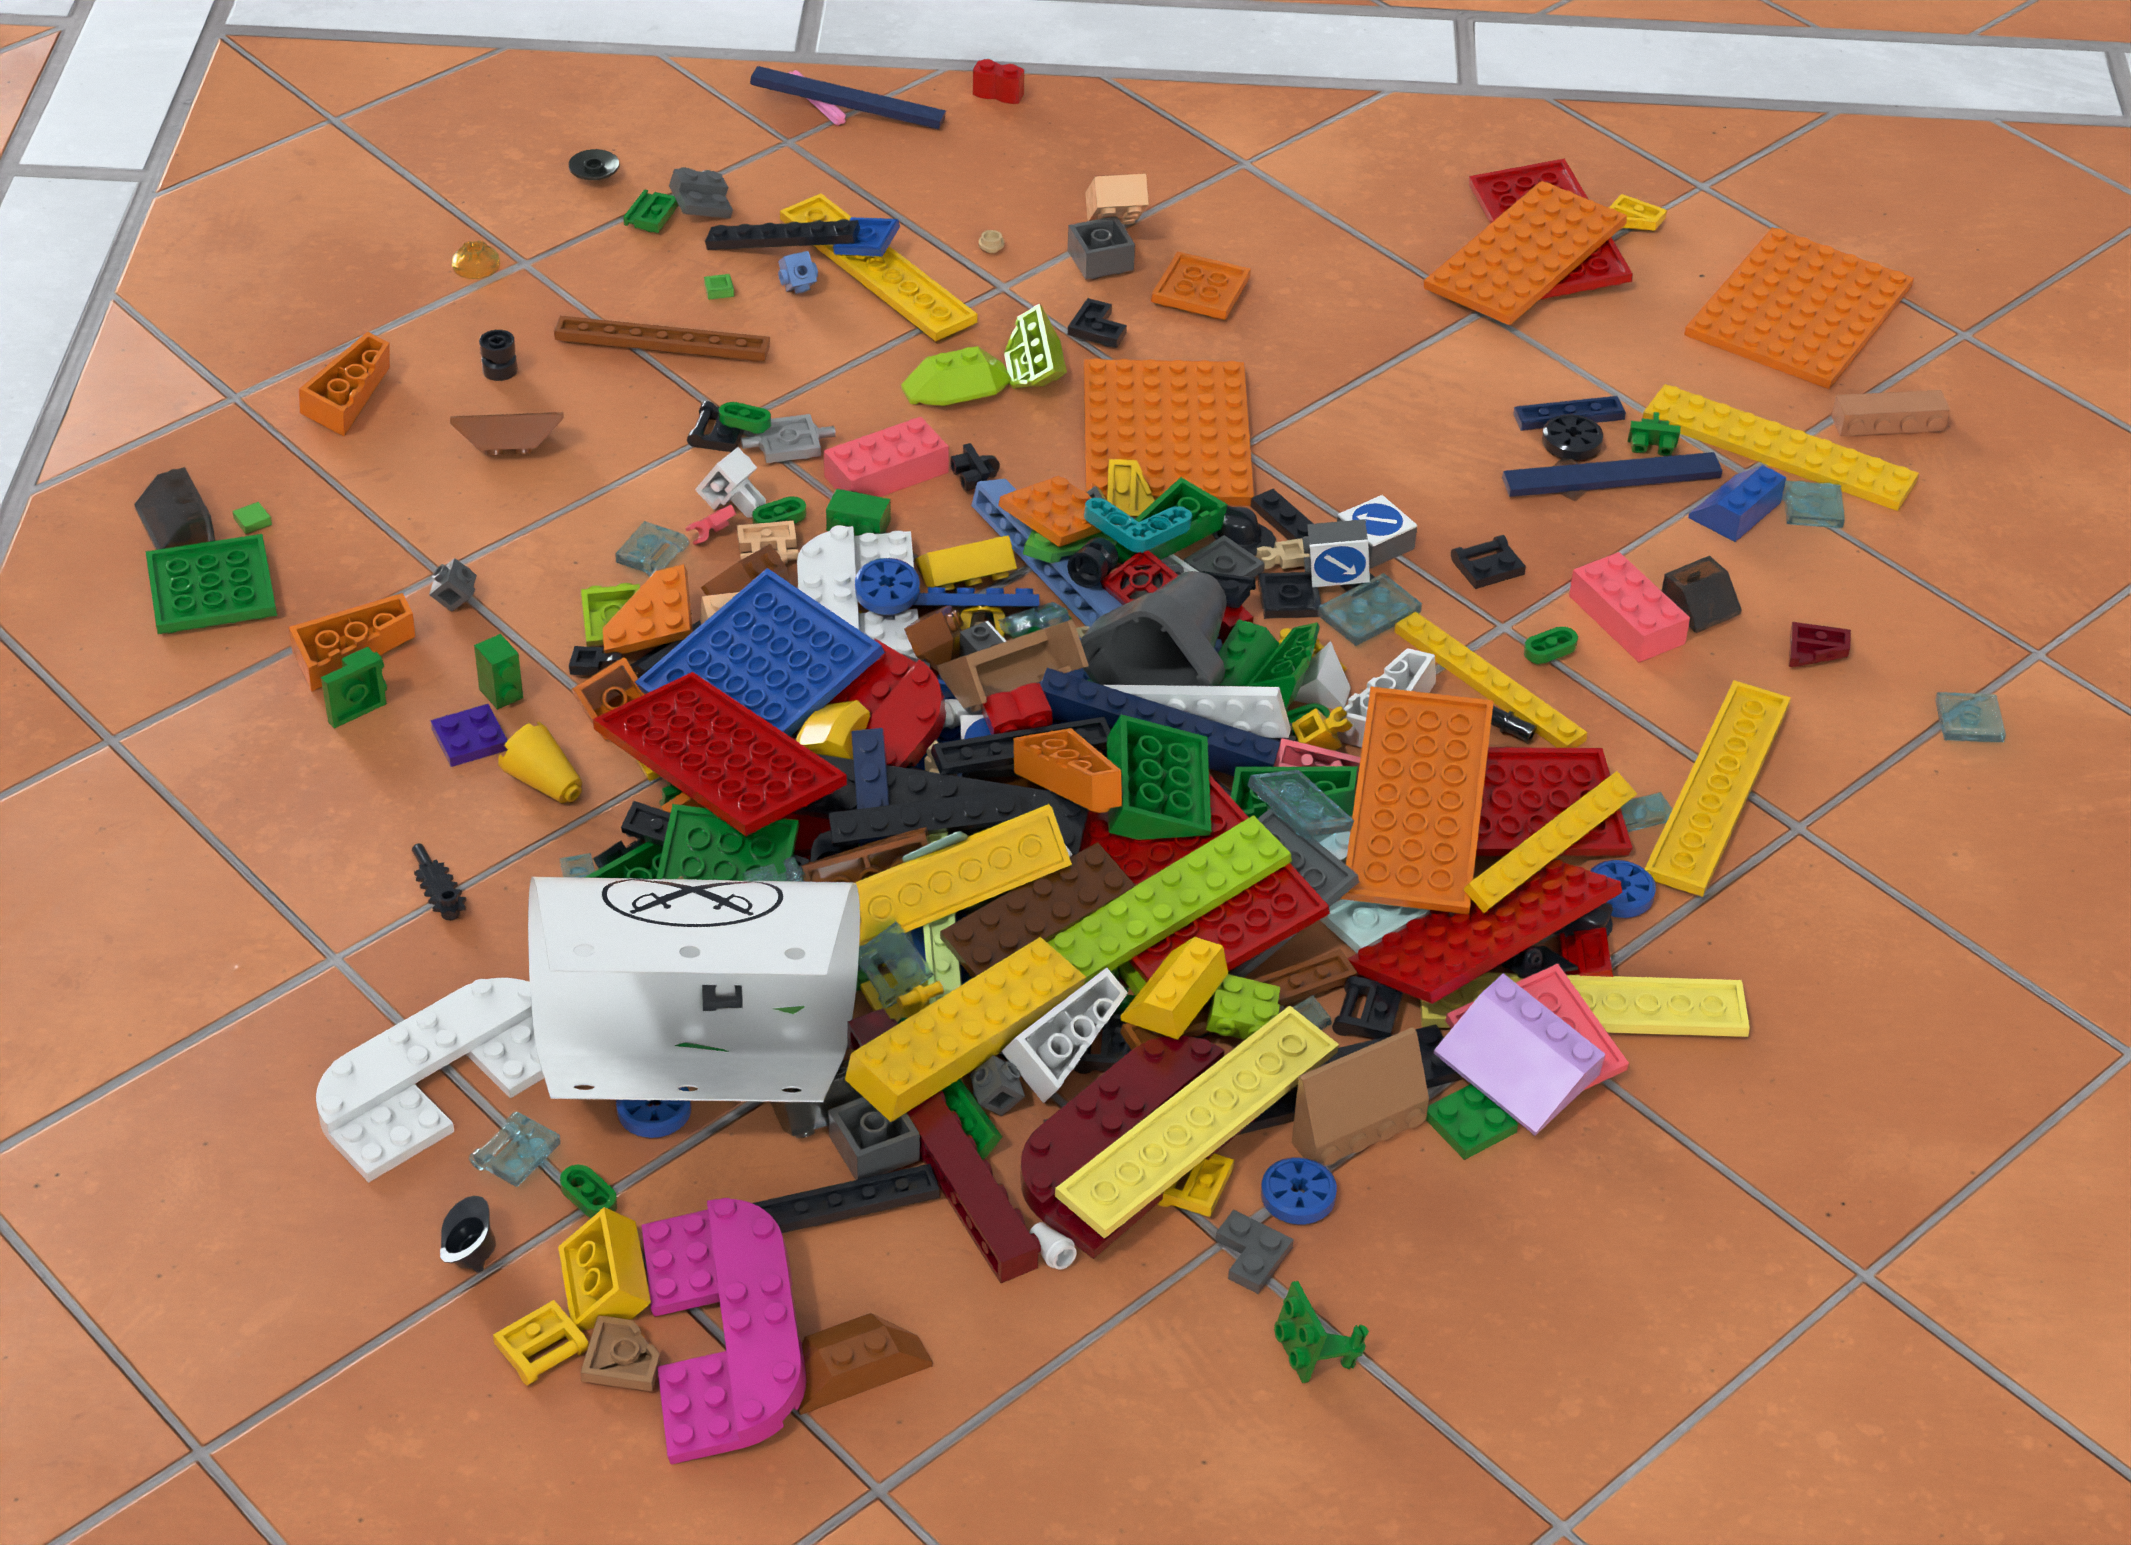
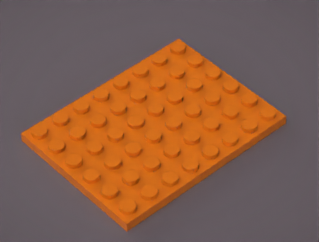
M1772 227L1687 324L1684 335L1830 390L1912 287L1914 277L1905 275L1901 271H1894L1883 267L1878 263L1863 260L1853 254L1838 251L1831 246L1810 241L1806 237H1799L1783 229Z
M1084 359L1086 492L1097 486L1101 489L1107 500L1109 459L1137 460L1154 500L1182 477L1225 502L1228 506H1251V498L1254 497L1244 362Z

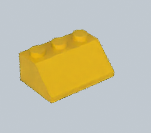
M1009 535L928 552L914 559L927 588L942 587L946 588V591L955 589L954 584L965 582V587L981 584V578L992 576L993 581L1009 577V572L1017 569Z
M1194 937L1171 951L1122 1013L1121 1021L1178 1040L1228 975L1223 946Z
M604 1207L558 1246L570 1319L580 1331L594 1329L598 1315L631 1320L651 1303L636 1221Z

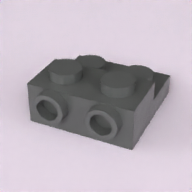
M686 167L674 169L669 187L683 214L731 218L733 209L726 198L729 187L722 174L710 170L700 172Z

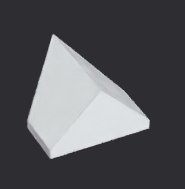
M1331 641L1311 659L1294 701L1307 704L1317 703L1331 709L1339 706L1344 708L1346 706L1351 687Z

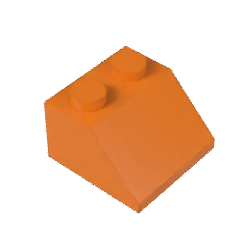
M625 657L571 689L592 723L594 718L645 695L637 687L635 681L638 680V677Z

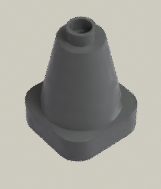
M1188 571L1177 576L1153 593L1145 594L1100 616L1080 640L1089 665L1083 668L1094 683L1103 686H1220L1225 677V667L1214 648L1227 606L1224 590L1213 576L1202 572Z

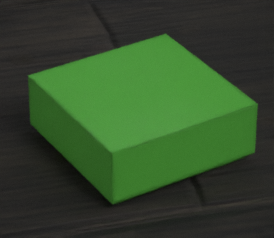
M730 274L704 277L708 300L734 297V288Z
M259 502L232 511L234 520L245 534L272 525L270 515Z

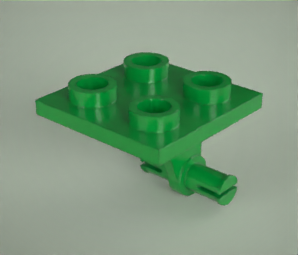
M1299 1281L1291 1283L1287 1296L1283 1301L1278 1320L1274 1325L1275 1337L1282 1343L1288 1355L1290 1366L1296 1370L1302 1383L1309 1382L1318 1360L1342 1357L1341 1365L1344 1368L1350 1369L1351 1367L1353 1369L1358 1357L1362 1356L1365 1351L1366 1345L1364 1341L1369 1333L1367 1327L1359 1324V1327L1357 1325L1354 1326L1350 1337L1326 1333Z

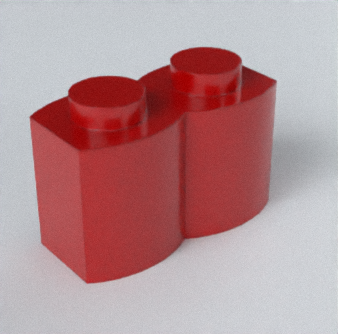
M990 59L980 60L973 68V95L983 99H996L1008 104H1019L1024 96L1025 70L1015 64L1000 65Z
M1040 683L1022 685L1011 692L992 694L986 697L987 702L981 704L982 715L991 735L1053 724L1052 709Z

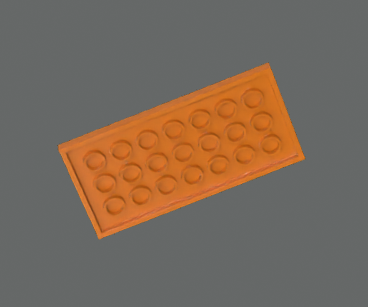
M1541 181L1424 279V289L1507 325H1511L1627 223V215Z
M1370 687L1346 865L1358 874L1360 882L1343 895L1341 899L1469 914L1471 898L1463 889L1473 881L1494 700Z

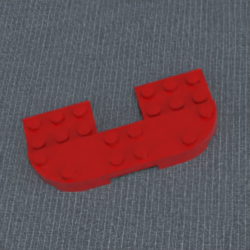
M874 638L876 642L882 645L885 653L826 705L855 700L860 702L870 712L866 729L883 728L887 765L906 768L908 765L915 767L942 732L946 719L944 695L936 675L923 661L919 659L915 662ZM792 813L783 817L784 819L799 820L794 854L801 857L811 855L814 840L819 834L830 831L829 819Z

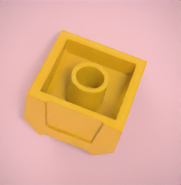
M857 700L825 705L822 709L811 714L798 733L796 741L815 754L854 760L851 731L865 730L870 718V712Z

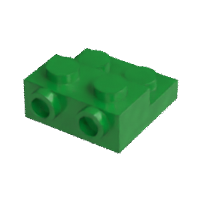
M369 647L341 658L342 668L321 677L327 719L334 729L387 704L385 695L387 684L382 675L384 663L381 656L377 652H373Z

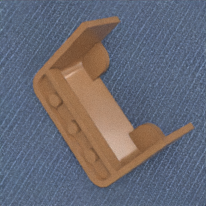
M1072 619L937 665L940 677L964 709L970 707L971 712L982 709L981 704L987 702L986 697L992 694L1011 692L1022 685L1042 681L1046 668L1067 674V672L1089 665Z

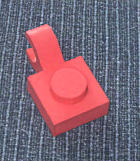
M730 504L700 521L689 524L685 530L688 532L696 529L699 532V537L693 541V544H700L707 540L711 528H713L714 532H717L728 526L729 522L727 519L736 515V512Z

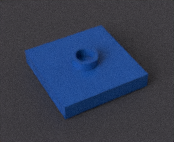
M851 217L849 221L858 220L860 226L855 244H834V254L883 256L900 228L899 220Z

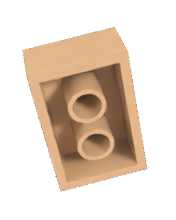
M1146 174L1094 177L1085 192L1088 221L1117 216L1123 225L1133 224L1149 205Z

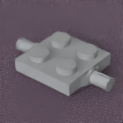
M810 414L771 419V427L757 434V436L741 437L742 449L759 447L764 453L766 463H778L787 460L821 456L820 439L836 437L834 425L818 428L813 423Z

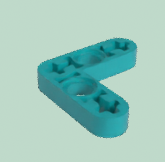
M1091 498L1085 503L1084 518L1127 549L1134 552H1144L1187 532L1191 526L1192 513L1184 507H1171L1138 522L1107 500Z

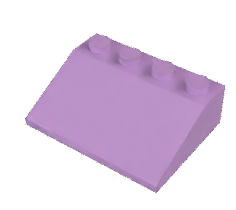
M1504 973L1478 996L1434 1050V1054L1533 1135H1537L1600 1075L1605 1058L1604 1052Z

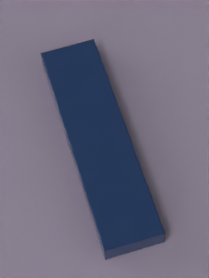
M1618 396L1516 406L1514 407L1513 415L1520 430L1523 431L1542 429L1547 421L1560 415H1580L1599 423L1625 420L1626 412Z

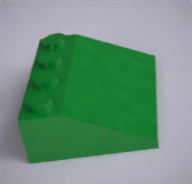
M1121 714L1107 737V759L1121 770L1122 806L1110 808L1108 811L1109 833L1137 840L1210 835L1212 830L1207 736Z

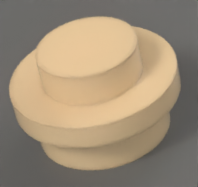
M996 230L983 232L979 239V247L988 253L998 252L1004 247L1002 234Z

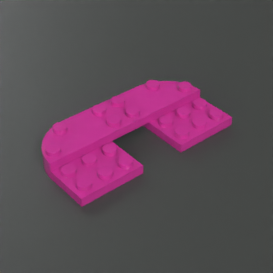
M730 1198L708 1200V1210L642 1224L650 1305L654 1317L720 1302L726 1351L658 1366L667 1456L671 1465L742 1449L766 1440L784 1427L782 1421L790 1414L792 1409L798 1410L804 1397L806 1370L802 1342L798 1333L788 1251L781 1230L773 1217L764 1209L750 1202Z

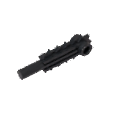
M415 844L412 847V852L420 865L419 869L414 871V875L417 876L416 881L422 882L420 889L426 890L424 896L431 897L428 903L434 905V912H440L445 920L457 919L460 916V911L466 910L464 905L466 897H460L462 890L455 889L458 884L457 882H452L453 875L447 874L449 867H444V862L438 863L437 859L432 861L423 844Z

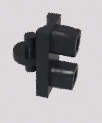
M971 443L963 445V454L951 456V470L954 475L960 474V482L964 491L976 489L977 482L987 481L989 477L994 478L1000 468V463L995 456H979Z

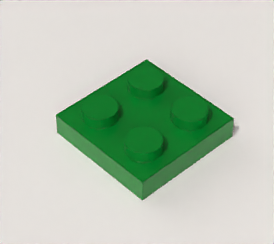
M1472 1084L1429 1105L1426 1121L1464 1160L1517 1133L1518 1123L1508 1113Z

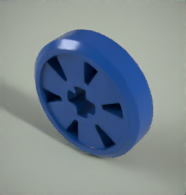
M895 558L876 559L865 564L856 574V598L864 608L871 612L884 615L897 614L909 609L919 597L920 580L918 573L911 565Z
M1609 860L1597 864L1590 870L1591 872L1603 874L1606 877L1621 881L1623 893L1607 901V903L1613 905V911L1610 916L1619 918L1635 917L1645 913L1652 906L1656 884L1651 874L1644 870L1643 867L1625 860Z
M687 1087L679 1088L682 1091H689ZM616 1100L617 1116L622 1126L629 1132L641 1137L656 1138L672 1134L685 1125L691 1114V1100Z
M1301 1157L1282 1159L1272 1164L1263 1175L1261 1183L1263 1205L1279 1220L1291 1224L1314 1223L1326 1217L1335 1205L1337 1194L1335 1178L1325 1166L1317 1161Z

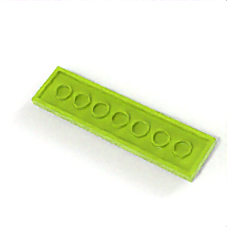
M1253 815L1134 886L1066 931L1057 934L1055 938L1047 943L1086 976L1085 985L1105 968L1112 971L1292 862L1291 853Z

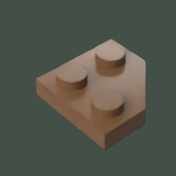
M598 1315L580 1372L581 1381L652 1391L658 1373V1366L661 1363L660 1353L653 1344L649 1345L641 1335V1329L633 1320Z

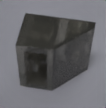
M1710 555L1664 574L1661 591L1690 617L1689 627L1695 633L1741 614L1742 609L1728 571Z

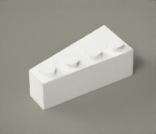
M1407 648L1384 668V674L1377 678L1373 677L1367 683V688L1362 693H1355L1348 699V705L1344 707L1347 715L1342 717L1340 721L1347 718L1353 726L1346 732H1337L1340 742L1362 747L1371 686L1429 693L1436 683L1435 655Z

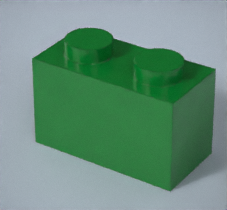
M836 489L826 508V531H830L834 526L841 525L845 527L853 526L854 536L865 533L884 534L891 522V501L887 498Z
M501 634L475 644L474 650L479 690L497 710L523 699L519 653Z

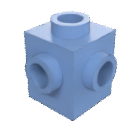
M809 251L787 255L778 261L780 267L778 271L779 280L782 286L785 285L786 292L795 290V294L804 293L811 290L810 286L817 282L818 269L816 264L811 261Z

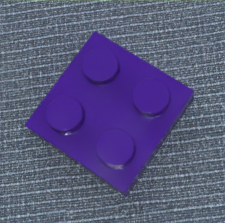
M489 704L430 720L431 729L450 767L508 750L504 747L508 740Z

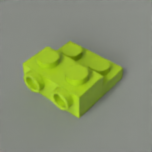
M621 583L612 587L591 586L588 589H581L587 647L604 645L603 627L638 591L640 584Z
M1228 974L1211 996L1206 1030L1223 1036H1232L1246 1040L1279 1014L1280 1004H1278L1280 987Z

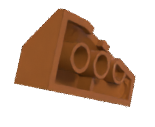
M923 827L801 865L800 868L804 882L855 883L905 863L902 860L903 856L931 844L927 827Z

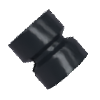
M491 330L482 334L479 345L484 376L494 381H504L514 377L518 367L513 334L506 330Z
M1093 538L1069 559L1067 565L1068 573L1071 579L1079 586L1085 588L1096 586L1117 566L1119 560L1118 552L1109 540Z

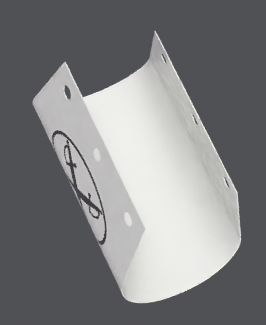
M531 877L528 903V948L532 1020L537 1055L550 1098L823 1102L844 1059L848 1045L847 1021L853 1018L860 936V903L857 884L853 882ZM702 985H717L715 988L716 997L735 996L734 985H742L743 1008H716V1011H703ZM804 1006L803 1009L794 1014L774 1009ZM689 1042L699 1045L725 1049L729 1052L679 1047L675 1045L679 1043ZM579 1085H589L593 1086L594 1088L589 1090H579L574 1087ZM689 1086L696 1087L698 1090L682 1091L679 1088ZM798 1088L802 1091L790 1093L784 1092L782 1089Z

